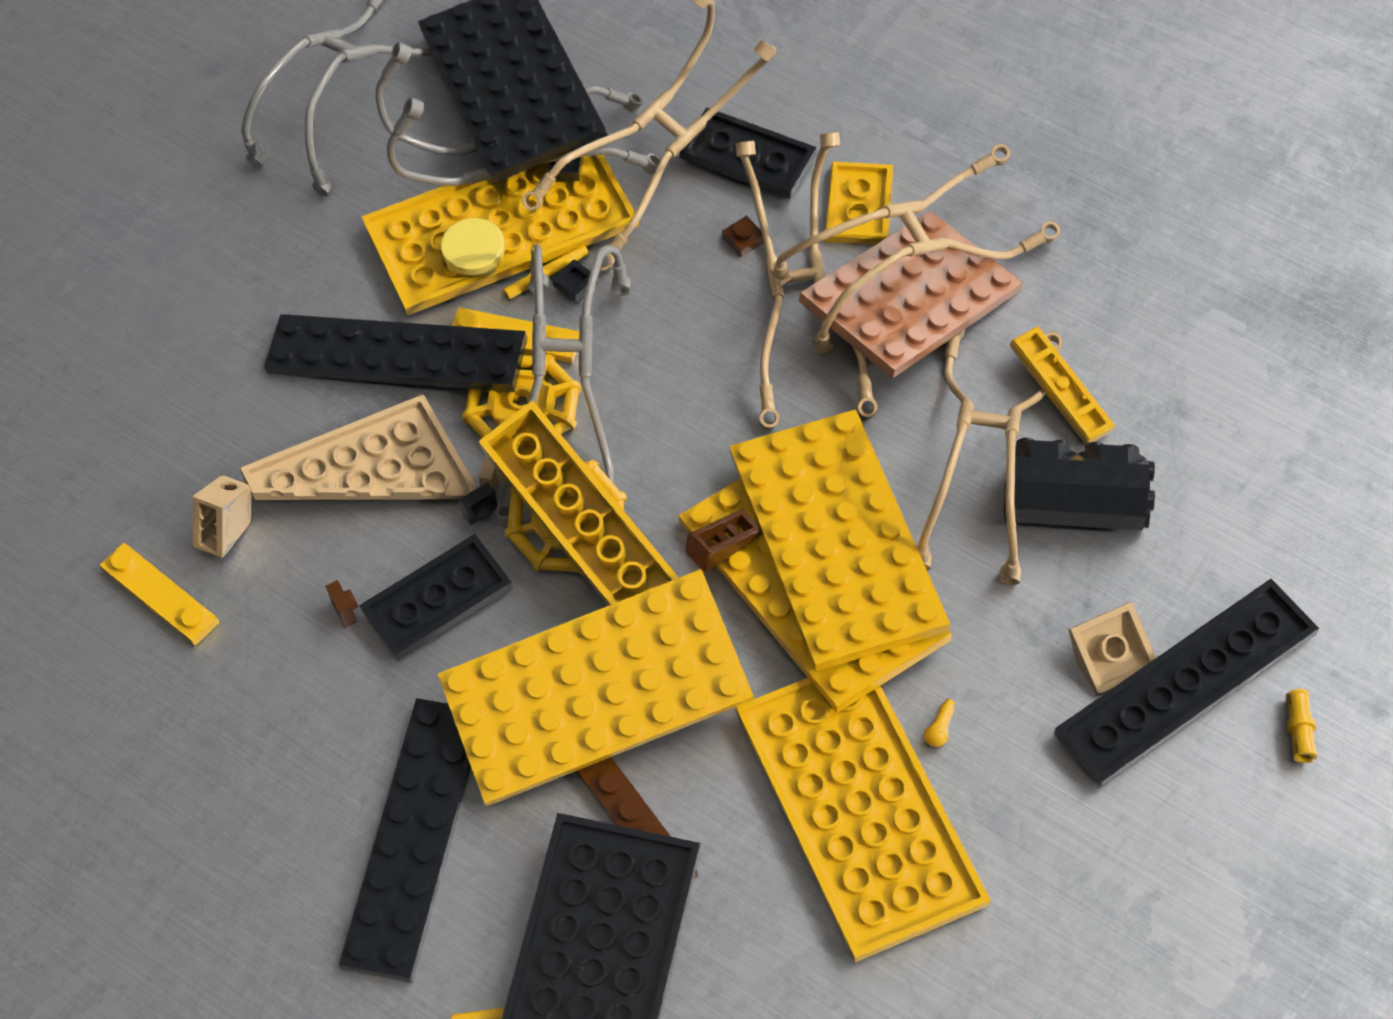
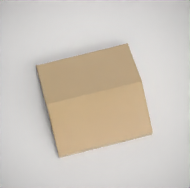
M1128 602L1068 629L1076 662L1096 694L1115 687L1156 658L1132 602Z

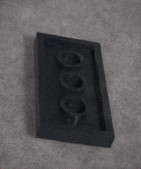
M706 107V109H705L704 112L702 113L701 117H702L710 108ZM718 111L706 122V127L679 152L680 158L750 184L741 158L736 157L735 143L755 141L756 155L748 157L759 188L791 199L815 159L817 147Z
M473 534L359 606L363 615L398 661L513 589L512 581L479 538Z

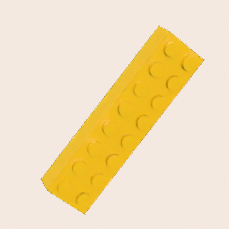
M533 400L478 441L487 458L607 606L679 578Z

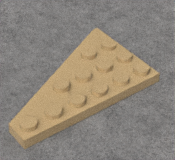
M424 394L240 468L245 483L251 487V494L254 500L460 499L477 489L476 484Z

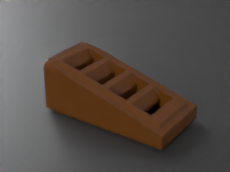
M740 509L689 533L685 550L687 555L706 572L761 536L762 530L743 509ZM738 525L744 532L740 533L734 526Z

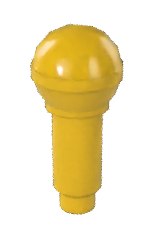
M945 699L944 703L940 706L935 721L924 731L925 741L934 748L944 746L949 739L948 724L954 712L955 702L953 700Z

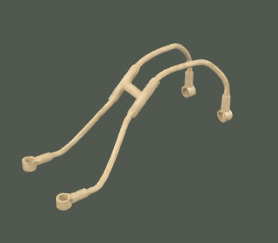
M692 0L703 9L707 7L705 29L693 53L669 90H665L632 121L630 127L586 144L558 160L550 172L545 173L535 188L523 195V206L527 210L539 209L543 204V196L556 181V175L570 161L601 146L629 136L637 130L640 131L654 119L674 135L676 139L665 149V153L632 219L624 230L618 233L609 244L621 250L628 241L627 237L636 227L649 204L669 159L674 158L706 127V122L755 73L776 55V48L761 40L754 48V52L761 58L702 117H698L691 125L684 129L662 109L673 100V95L678 91L710 38L715 18L714 0ZM531 195H534L537 199L535 206H531L528 202V198ZM610 253L605 255L609 259V264L607 266L601 264L600 270L604 271L613 267L615 262L614 256Z
M839 132L820 134L821 147L811 180L810 237L818 234V189L822 166L828 149L840 146ZM755 141L735 143L736 157L741 158L753 193L767 255L765 261L772 300L775 301L761 354L760 374L762 385L759 386L762 407L759 420L763 426L772 428L778 424L779 414L775 410L773 388L769 381L768 364L784 293L782 285L779 286L771 273L777 256L774 255L760 189L748 157L756 155ZM818 243L810 246L809 258L811 268L787 270L791 277V280L787 283L814 280L815 284L826 277L822 255L818 250ZM854 348L858 357L860 375L857 376L860 396L857 410L860 415L871 417L877 412L878 408L877 402L873 399L871 375L868 374L866 357ZM870 401L873 404V409L870 413L862 411L861 406L863 402ZM768 411L775 414V421L771 424H766L763 420L764 414Z
M995 145L990 154L972 163L970 168L948 180L923 201L915 200L885 205L879 210L822 231L789 248L777 258L771 273L776 283L781 286L791 280L787 271L786 260L816 243L882 217L893 218L900 216L915 240V243L907 244L905 248L892 254L862 275L838 297L823 321L817 337L813 338L814 345L821 355L833 350L828 330L848 298L876 275L905 256L912 257L942 251L949 247L980 257L1005 260L1013 258L1023 251L1026 253L1044 242L1052 243L1057 240L1060 227L1056 222L1048 221L1042 225L1040 231L1021 241L1020 245L1005 252L990 251L944 237L929 239L914 216L915 213L923 212L935 200L973 174L978 175L994 165H1005L1010 157V150L1006 145ZM998 151L1003 152L1006 157L1002 159L997 158L995 153ZM1051 228L1055 231V235L1048 236L1044 230Z
M964 329L947 341L944 354L946 359L944 367L945 381L952 393L961 401L956 423L957 433L938 494L916 547L927 571L930 570L933 555L929 553L928 540L946 498L966 432L970 428V424L1005 429V436L1007 438L1005 503L1009 557L1006 559L1005 565L1001 566L999 581L1007 585H1017L1020 583L1021 568L1019 567L1014 504L1015 441L1019 434L1021 412L1039 402L1046 393L1040 387L1033 396L1010 408L1008 415L974 411L973 403L957 386L952 376L953 363L957 359L959 342L964 336ZM1055 332L1047 333L1046 337L1049 341L1057 343L1054 347L1059 352L1062 346L1061 336Z

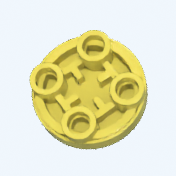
M481 218L464 219L449 227L441 240L442 256L448 270L451 273L463 275L481 274L483 276H490L495 273L497 265L505 253L504 237L501 230L494 223Z

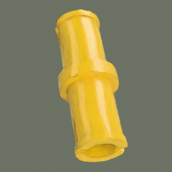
M1294 689L1285 695L1289 714L1286 727L1287 732L1292 737L1293 760L1297 763L1313 762V759H1317L1313 734L1316 730V721L1311 717L1309 692L1304 689Z

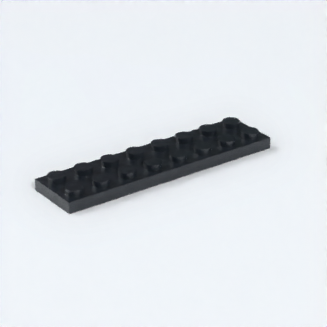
M280 314L264 368L267 374L515 392L528 337L526 331Z
M1271 578L1057 726L1054 734L1095 782L1102 787L1314 637L1319 627Z
M419 698L415 700L339 961L341 970L413 983L471 771L469 759L448 703Z

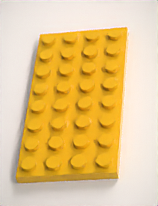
M604 155L583 157L580 181L556 180L543 196L542 206L536 210H527L522 204V197L526 192L532 191L545 173L548 172L549 162L537 165L496 183H492L491 179L469 186L466 184L444 185L361 216L363 225L406 315H411L530 269L531 246L534 243H538L542 248L543 264L559 258L581 245L587 247L621 233L632 219L635 211ZM531 195L528 198V202L531 206H535L537 199L534 195ZM469 218H481L494 223L501 230L505 243V253L497 265L496 272L490 276L451 273L447 268L441 251V240L449 227Z
M856 409L729 446L736 471L757 524L761 527L762 537L816 672L950 631L949 619Z
M740 479L678 515L679 523L688 534L740 509H743L756 523L757 521ZM738 525L734 526L740 533L744 532ZM762 535L716 566L837 713L944 646L952 638V633L949 631L816 672Z
M702 569L437 673L479 790L487 807L754 700V695Z
M809 678L736 707V714L855 963L990 906L991 899L881 686L839 713L833 709Z

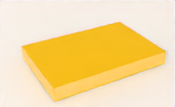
M832 161L826 230L856 217L879 210L885 205H891L893 165ZM882 217L829 237L825 239V242L876 245L888 237L890 218Z

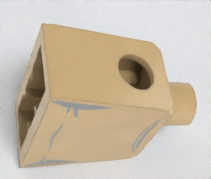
M220 476L193 496V547L223 558L251 522V498L253 496L251 494V487L244 480L238 481L227 476Z

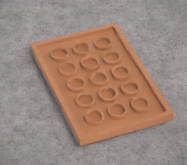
M931 211L917 218L929 239L944 237L977 247ZM904 226L800 292L798 302L821 321H824L838 297L850 284L892 254L905 248L907 244L915 243V240L907 227ZM949 247L942 251L912 257L905 256L856 290L844 303L830 328L893 379L1019 293L1023 282L993 259L976 256Z

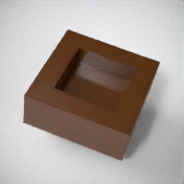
M747 215L722 230V239L740 257H743L764 243L761 230Z
M338 580L326 585L331 603L344 627L347 628L357 623L353 610L358 608V604L351 590L343 591Z

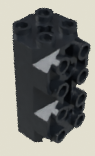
M1028 437L1018 439L1015 446V521L1018 523L1142 531L1143 528H1149L1150 511L1154 510L1155 491L1150 490V481L1154 480L1155 462L1147 461L1140 454V448L1134 444H1124L1121 446L1090 442L1085 445L1084 451L1076 453L1071 450V444L1066 440L1041 441ZM1005 482V488H1004V513H1003V514H1004V521L1007 522V520H1006V503H1005V496H1006V482Z

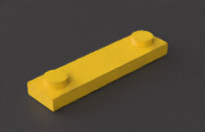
M458 307L452 326L526 331L528 340L524 354L532 355L533 323L531 321ZM546 325L545 331L546 338L579 339L580 333L576 330ZM546 351L545 356L550 354L555 357L556 361L573 364L576 352Z
M1039 326L1011 340L1010 347L1085 445L1097 441L1114 430L1115 424Z
M124 542L99 565L104 573L194 646L220 623L214 614Z

